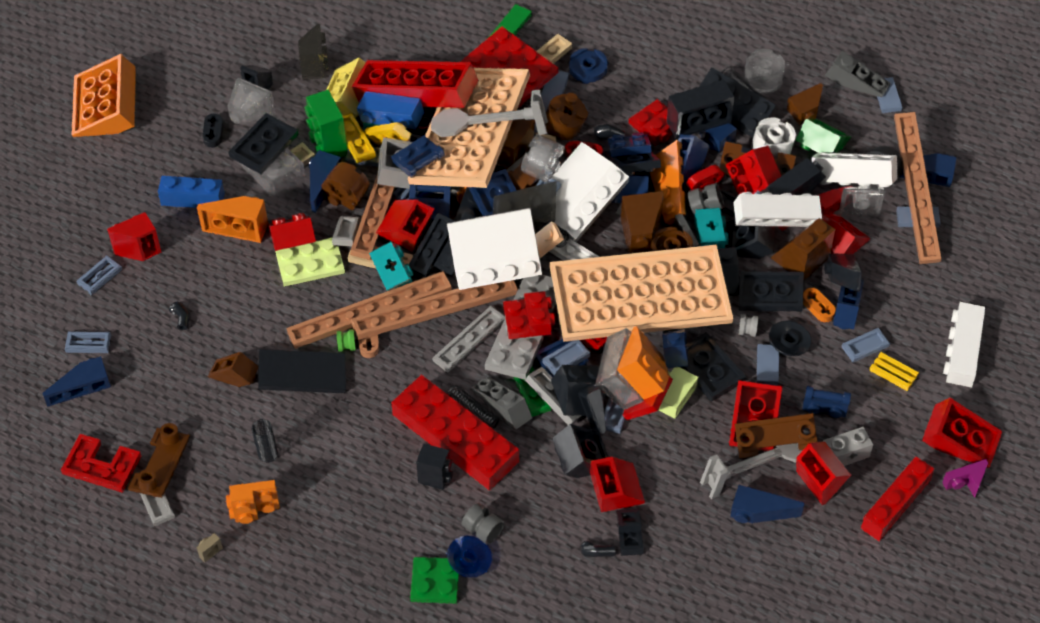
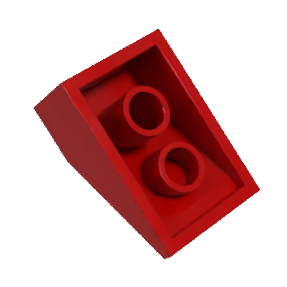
M738 380L729 446L738 447L735 424L779 417L783 390L781 386ZM747 436L743 437V442L749 441ZM774 446L758 448V450L770 451L774 448Z
M948 398L934 406L922 441L937 451L972 463L986 459L988 462L986 468H990L1002 431L952 398Z

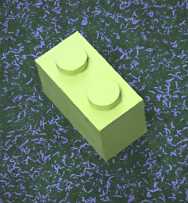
M680 367L673 368L671 372L668 371L673 380L658 409L674 419L689 400L698 383L697 376Z

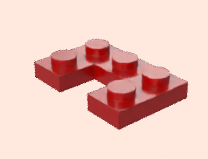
M79 434L61 468V473L123 493L141 458L140 451L120 446L111 464L94 459L101 446L100 439Z

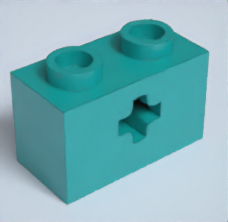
M720 208L696 209L694 223L699 247L717 245V249L725 248V245H728V233L724 232L723 229L726 226L725 216H721Z
M390 242L369 253L387 291L413 282L411 278L413 272L408 263L404 264L402 259L404 253L399 245L396 246ZM392 262H394V263L396 264V265L394 266V268H395L394 271L391 270V269H389V268L392 267V266H391V263H392Z

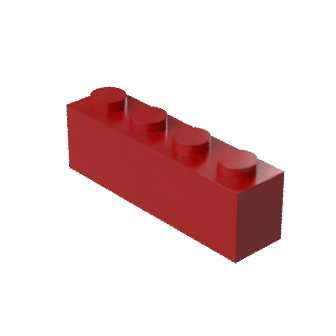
M916 456L863 518L861 529L880 541L929 484L934 468Z

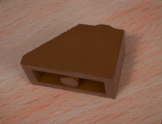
M822 83L788 98L787 111L799 125H802L805 119H815L817 117L823 90Z
M242 352L216 359L207 377L242 387L254 382L258 365Z

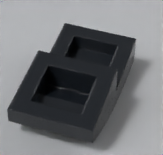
M639 508L616 510L621 556L644 554Z

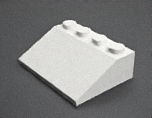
M581 142L551 177L559 181L561 186L543 216L548 221H552L560 228L568 231L569 238L577 242L629 182V176L612 162Z
M530 208L447 223L459 290L542 275Z

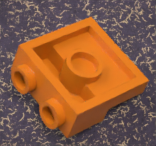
M275 480L229 486L230 495H226L227 508H229L230 519H235V522L248 524L253 520H258L259 511L271 513L275 509H280Z

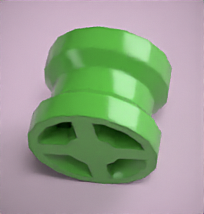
M354 329L348 332L336 331L338 352H343L345 349L355 351Z

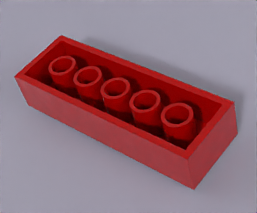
M367 60L353 83L352 89L359 103L364 93L368 91L420 98L423 107L464 108L479 80L471 62Z
M422 374L391 402L393 416L430 445L449 450V457L452 462L489 491L519 463V449Z

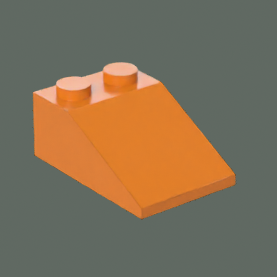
M241 196L202 203L197 206L202 231L261 243L268 226L264 200L257 197Z
M637 326L633 327L617 371L645 400L665 390L669 374L663 354Z

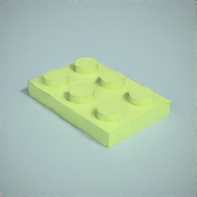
M332 238L275 251L284 286L345 273L338 245H332Z

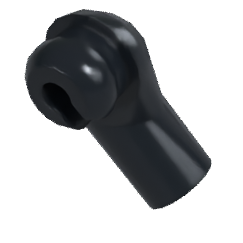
M609 124L598 125L594 129L595 136L601 139L625 134V131Z
M176 301L169 306V311L173 315L177 314L179 317L177 328L187 330L190 312L183 303Z
M584 541L581 544V553L585 557H611L615 555L614 545L593 546L591 541Z

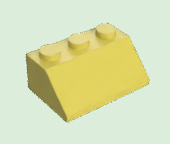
M357 58L336 69L326 89H329L342 116L352 113L356 118L359 115L357 111L359 102L352 89V85L365 65L361 58Z

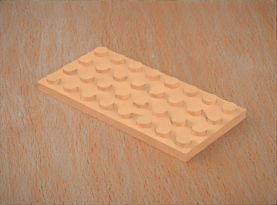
M474 68L479 81L465 107L458 109L468 114V116L517 111L530 77L529 69ZM437 107L436 112H435V114H434L433 117H435L437 114H439L441 111H443V110H445V109H454V108H453V107ZM513 120L470 124L456 136L440 137L431 130L430 124L425 136L436 146H440L445 156L441 159L437 158L423 167L412 178L408 176L409 184L487 188Z
M717 245L550 262L563 342L629 335L635 326L643 333L733 322Z

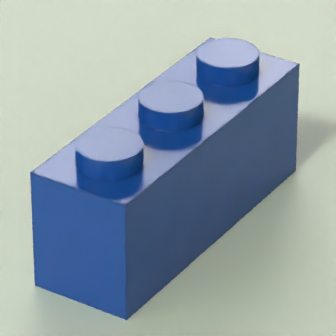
M368 91L364 93L357 107L361 122L378 125L398 122L407 129L416 130L424 114L420 98Z
M161 176L158 188L161 206L197 208L198 204L224 200L225 195L222 180Z

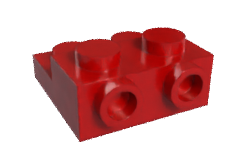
M658 99L628 120V123L638 132L644 133V135L647 134L649 141L655 146L660 142H666L670 135L673 134L667 124L668 107Z
M545 291L524 293V299L503 301L509 339L551 335V326L555 325L554 313H549L548 310L552 309L551 297H546Z

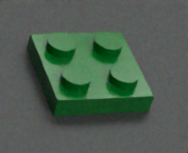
M414 557L410 601L457 604L459 559Z

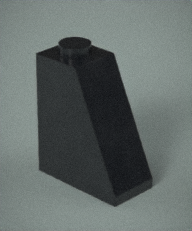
M806 158L771 183L767 189L773 195H781L783 193H791L792 195L810 194L827 176L821 172L824 168L816 160L812 163Z

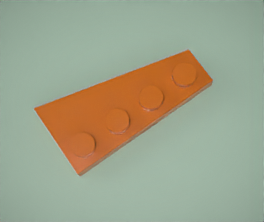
M678 140L656 154L660 159L661 168H655L653 172H649L655 192L663 191L662 215L665 223L668 225L674 223L675 215H686L685 192L682 191L684 175L681 174L683 158L680 156V150L682 149V143Z

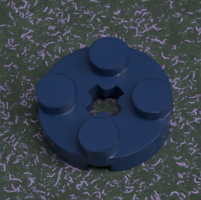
M588 48L579 49L570 57L569 72L575 79L584 84L598 81L607 73V58L601 51L596 49L594 51H588Z

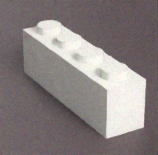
M818 152L812 157V163L816 160L824 168L821 172L827 176L820 184L839 182V185L859 183V186L878 184L879 187H889L897 180V155Z
M744 192L739 194L734 201L736 225L807 227L818 218L822 219L819 196H812L808 193L802 195H792L791 193L772 195V193L768 192L762 194Z
M960 302L958 309L953 310L951 322H955V325L950 328L948 339L952 340V344H948L946 356L950 358L949 362H945L943 374L947 375V383L972 387L985 313L984 306Z

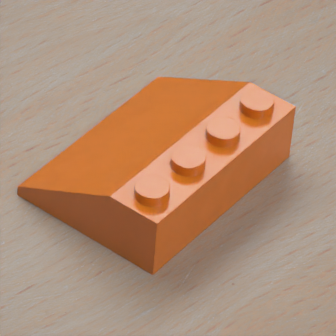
M122 54L74 76L73 137L119 134L134 127L136 66Z

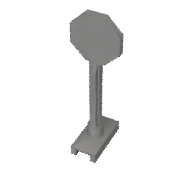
M534 90L531 95V107L524 108V110L468 116V114L458 108L445 109L432 118L431 130L440 137L456 136L470 124L535 119L538 134L542 135L547 134L545 123H548L541 92L540 90Z
M798 443L776 446L775 449L728 467L723 464L718 455H714L709 458L700 483L702 486L707 483L710 485L712 490L709 497L712 500L720 495L725 480L730 479L731 476L779 457L796 463V457L802 451H799Z

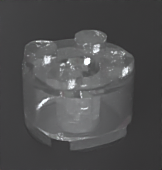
M770 49L755 50L746 59L744 80L760 94H770L778 91L782 85L785 70L783 57L780 54H774L773 50Z
M537 134L529 144V147H531L529 153L524 155L521 171L538 180L549 183L553 172L556 173L560 167L561 162L558 159L563 154L565 146Z

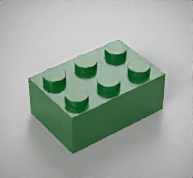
M329 89L307 96V106H304L308 117L306 119L310 130L308 135L311 143L315 142L317 145L315 146L316 152L321 150L339 157L346 156L347 144L344 119Z

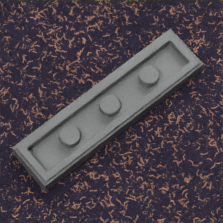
M488 307L432 358L433 362L449 373L503 324L505 316L494 307Z

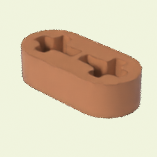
M378 334L359 340L360 353L363 357L372 358L378 354ZM367 342H371L372 348L370 351L367 350Z

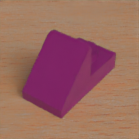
M985 459L946 472L942 482L945 489L954 488L957 490L967 484L975 498L988 464L987 460Z

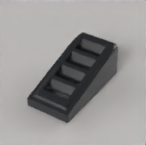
M590 384L579 390L578 395L592 430L603 434L606 432L601 388Z

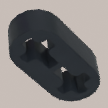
M209 114L204 120L203 142L209 148L217 147L222 140L223 121L219 114ZM213 121H217L215 122V126L212 127L211 124L213 123ZM211 134H214L215 136L213 140H209L211 138Z

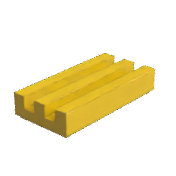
M880 352L869 370L906 391L911 387L919 373ZM877 366H880V367H882V368L888 370L889 372H887V371H885V370H883V369H881V368H879V367H877Z

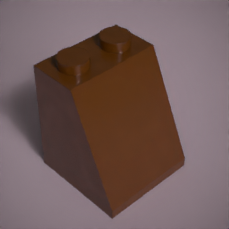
M517 119L512 121L494 168L495 172L503 169L507 170L522 156L528 157L534 138V119Z
M663 191L622 196L621 224L628 254L651 252V242L658 232L662 217Z
M818 218L771 256V259L788 272H804L805 280L828 260L835 229Z

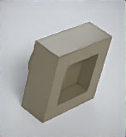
M215 533L210 537L204 538L197 546L199 557L204 562H207L223 549L221 540Z

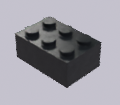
M725 79L669 96L667 124L675 139H679L680 135H692L731 123L734 95Z

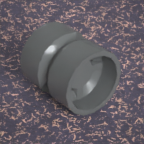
M717 183L705 186L704 190L697 188L688 191L689 203L694 215L696 209L724 208L722 193Z
M480 502L474 504L462 520V526L472 534L476 532V537L486 545L491 544L500 535L505 525L501 518L495 514H490V510Z

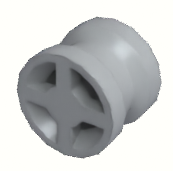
M741 314L739 335L750 334L751 337H756L758 316L747 317L745 314Z

